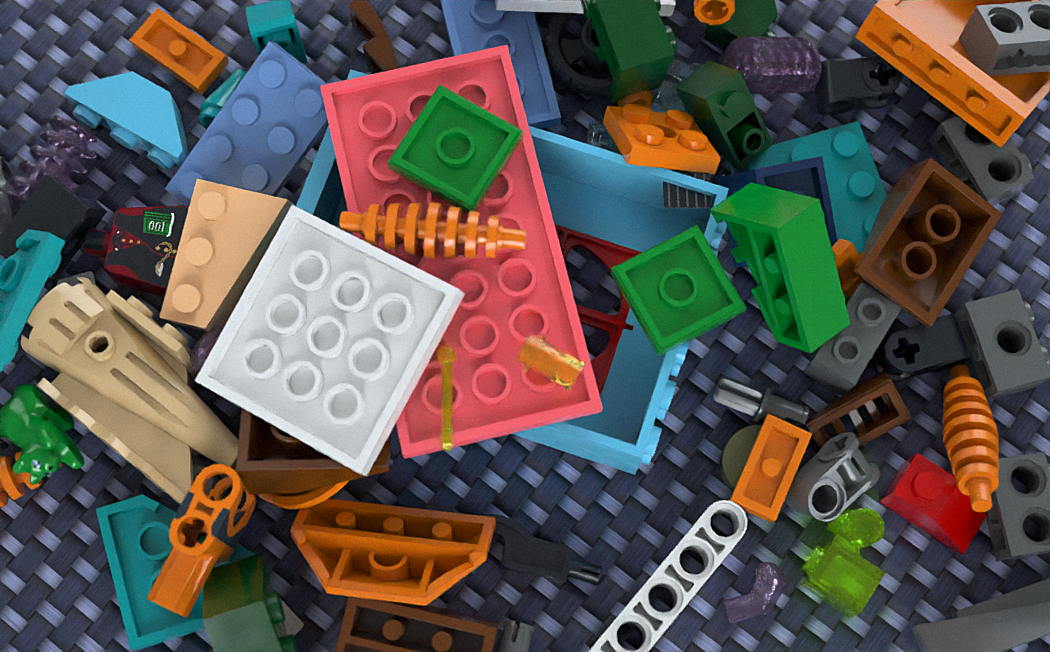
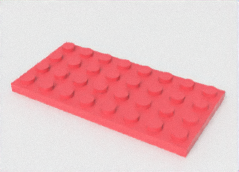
M507 45L320 86L348 212L364 213V211L368 210L370 204H381L382 215L386 216L389 204L401 203L402 217L406 218L409 204L421 203L422 219L426 220L429 204L440 203L442 204V222H447L450 206H453L452 204L390 170L387 163L439 84L523 131L522 140L475 212L481 213V226H488L489 216L493 215L501 218V225H505V228L527 230L525 250L503 248L498 250L497 257L486 258V246H479L476 258H465V244H459L457 257L445 259L444 242H440L437 258L433 259L425 258L424 240H420L417 255L405 253L404 238L401 237L397 251L386 249L384 236L381 235L378 246H375L460 289L465 294L396 421L404 459L602 412L603 408ZM462 211V224H467L469 214ZM353 233L355 237L365 241V236H362L361 233Z

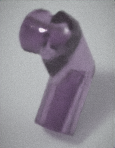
M763 562L755 568V583L749 594L723 600L729 624L767 615L772 612L785 589L786 582L784 573L779 571L776 564L773 562Z

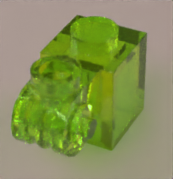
M846 508L839 517L829 521L826 529L833 533L824 548L816 545L801 567L807 575L800 585L849 618L861 614L885 574L884 571L862 558L859 552V548H866L878 542L885 532L882 517L876 511L869 508H860L855 511Z

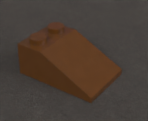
M932 158L926 159L906 168L883 202L854 272L926 327H931L1003 213Z
M242 408L236 472L241 477L249 494L300 493L366 477ZM391 432L367 476L390 471Z

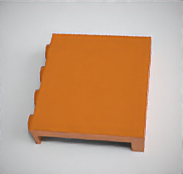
M880 0L874 5L855 35L858 40L1000 148L1050 91V71L990 77L972 63L959 40L976 6L1039 0Z

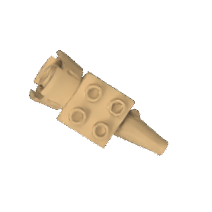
M78 277L77 279L80 284L73 287L67 282L57 285L38 302L26 321L33 329L29 339L22 335L21 346L32 358L60 373L51 383L43 378L37 384L53 402L61 406L86 429L99 437L118 455L132 464L150 481L180 504H182L193 484L192 449L214 462L230 466L236 471L239 439L189 386V378L199 385L195 381L200 372L195 364L199 357L186 346L188 340L178 330L168 323L161 328L151 318L153 313L134 296H131L126 301L113 290L105 295L92 281L85 277Z

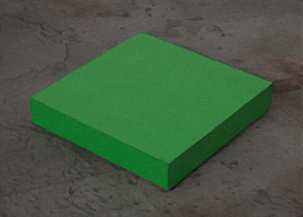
M439 84L387 162L390 170L469 214L470 210L476 211L522 140L523 131Z
M698 225L611 268L613 279L658 357L744 313L746 309L745 304Z

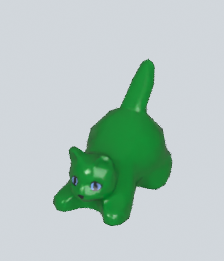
M31 384L17 386L11 398L2 406L0 411V437L9 439L22 449L21 456L13 466L14 473H30V484H37L44 476L50 475L59 469L62 462L74 469L83 467L84 458L67 433H64L74 427V420L71 415L61 406L49 407L41 390Z

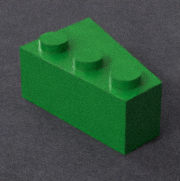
M751 182L710 209L716 223L724 220L737 244L730 251L737 263L745 260L757 284L750 290L777 342L812 353L850 324L845 304V295L841 288L835 264V255L831 248L825 224V214L821 207L820 199Z

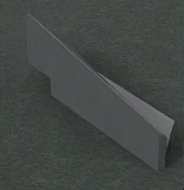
M1050 578L952 612L951 616L953 619L911 627L920 651L1004 652L1049 635Z

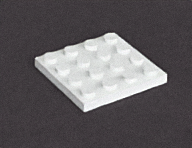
M292 205L195 381L354 471L367 476L465 294L460 289Z

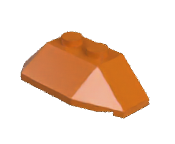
M326 499L314 506L299 509L291 528V536L328 594L426 606L486 561L496 526V517Z

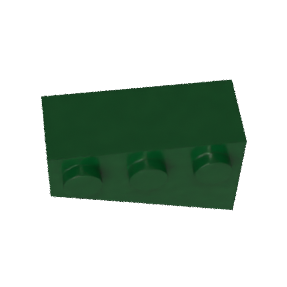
M262 553L212 569L204 585L202 620L215 652H299L293 634H287L284 625L285 613L278 592L273 590Z

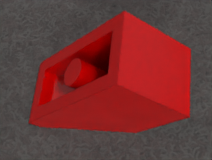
M916 453L901 465L879 501L960 555L965 553L987 516L986 512H977L972 509L970 496L963 494L958 489L953 475L919 453Z

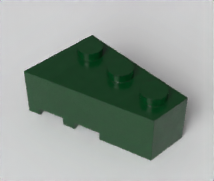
M580 0L585 19H591L601 45L594 48L598 62L606 60L611 73L613 84L611 88L606 89L610 103L622 100L636 92L660 88L675 55L674 53L677 51L674 33L670 26L664 27L659 15L661 10L660 0Z

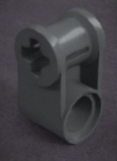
M841 433L827 441L819 452L796 472L785 500L788 506L796 512L824 522L832 521L839 517L863 492L874 486L881 475L880 470L876 464L869 463L858 448L859 440L854 433ZM818 488L817 499L812 503L813 493Z

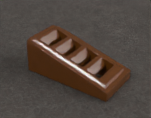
M882 371L807 419L805 425L809 432L812 433V437L820 450L830 440L823 426L831 422L838 435L847 432L839 418L847 413L856 428L852 433L859 440L858 447L912 419L892 380ZM878 396L882 397L887 407L882 412H879L873 401ZM862 405H865L871 416V419L865 423L856 409Z

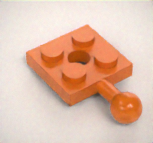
M648 90L633 93L617 101L618 107L607 105L603 124L627 164L716 174L721 157L690 114L675 109L668 110L667 113L653 112L651 109L653 97L651 91Z

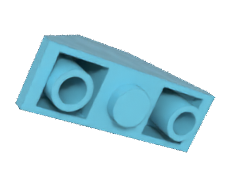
M133 71L72 85L65 91L64 94L75 108L72 113L77 119L94 129L98 124L111 131L109 133L110 136L128 149L133 150L136 145L149 152L147 157L159 167L170 171L172 167L179 169L188 157L189 150L181 113L171 93Z

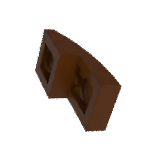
M353 0L348 4L352 26L367 41L362 46L367 67L374 74L398 69L393 45L380 18L366 0Z

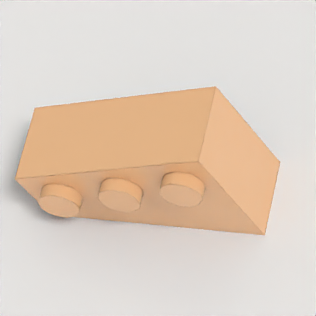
M197 179L159 318L177 325L220 335L290 207L295 205L288 199Z

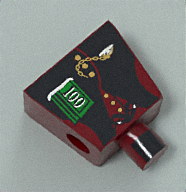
M189 206L120 208L115 213L112 231L89 229L87 231L84 241L85 254L87 256L105 258L104 271L114 282L165 298Z

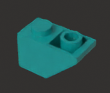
M272 0L245 8L248 27L258 55L261 54L270 41L278 44L300 63H308L290 0Z

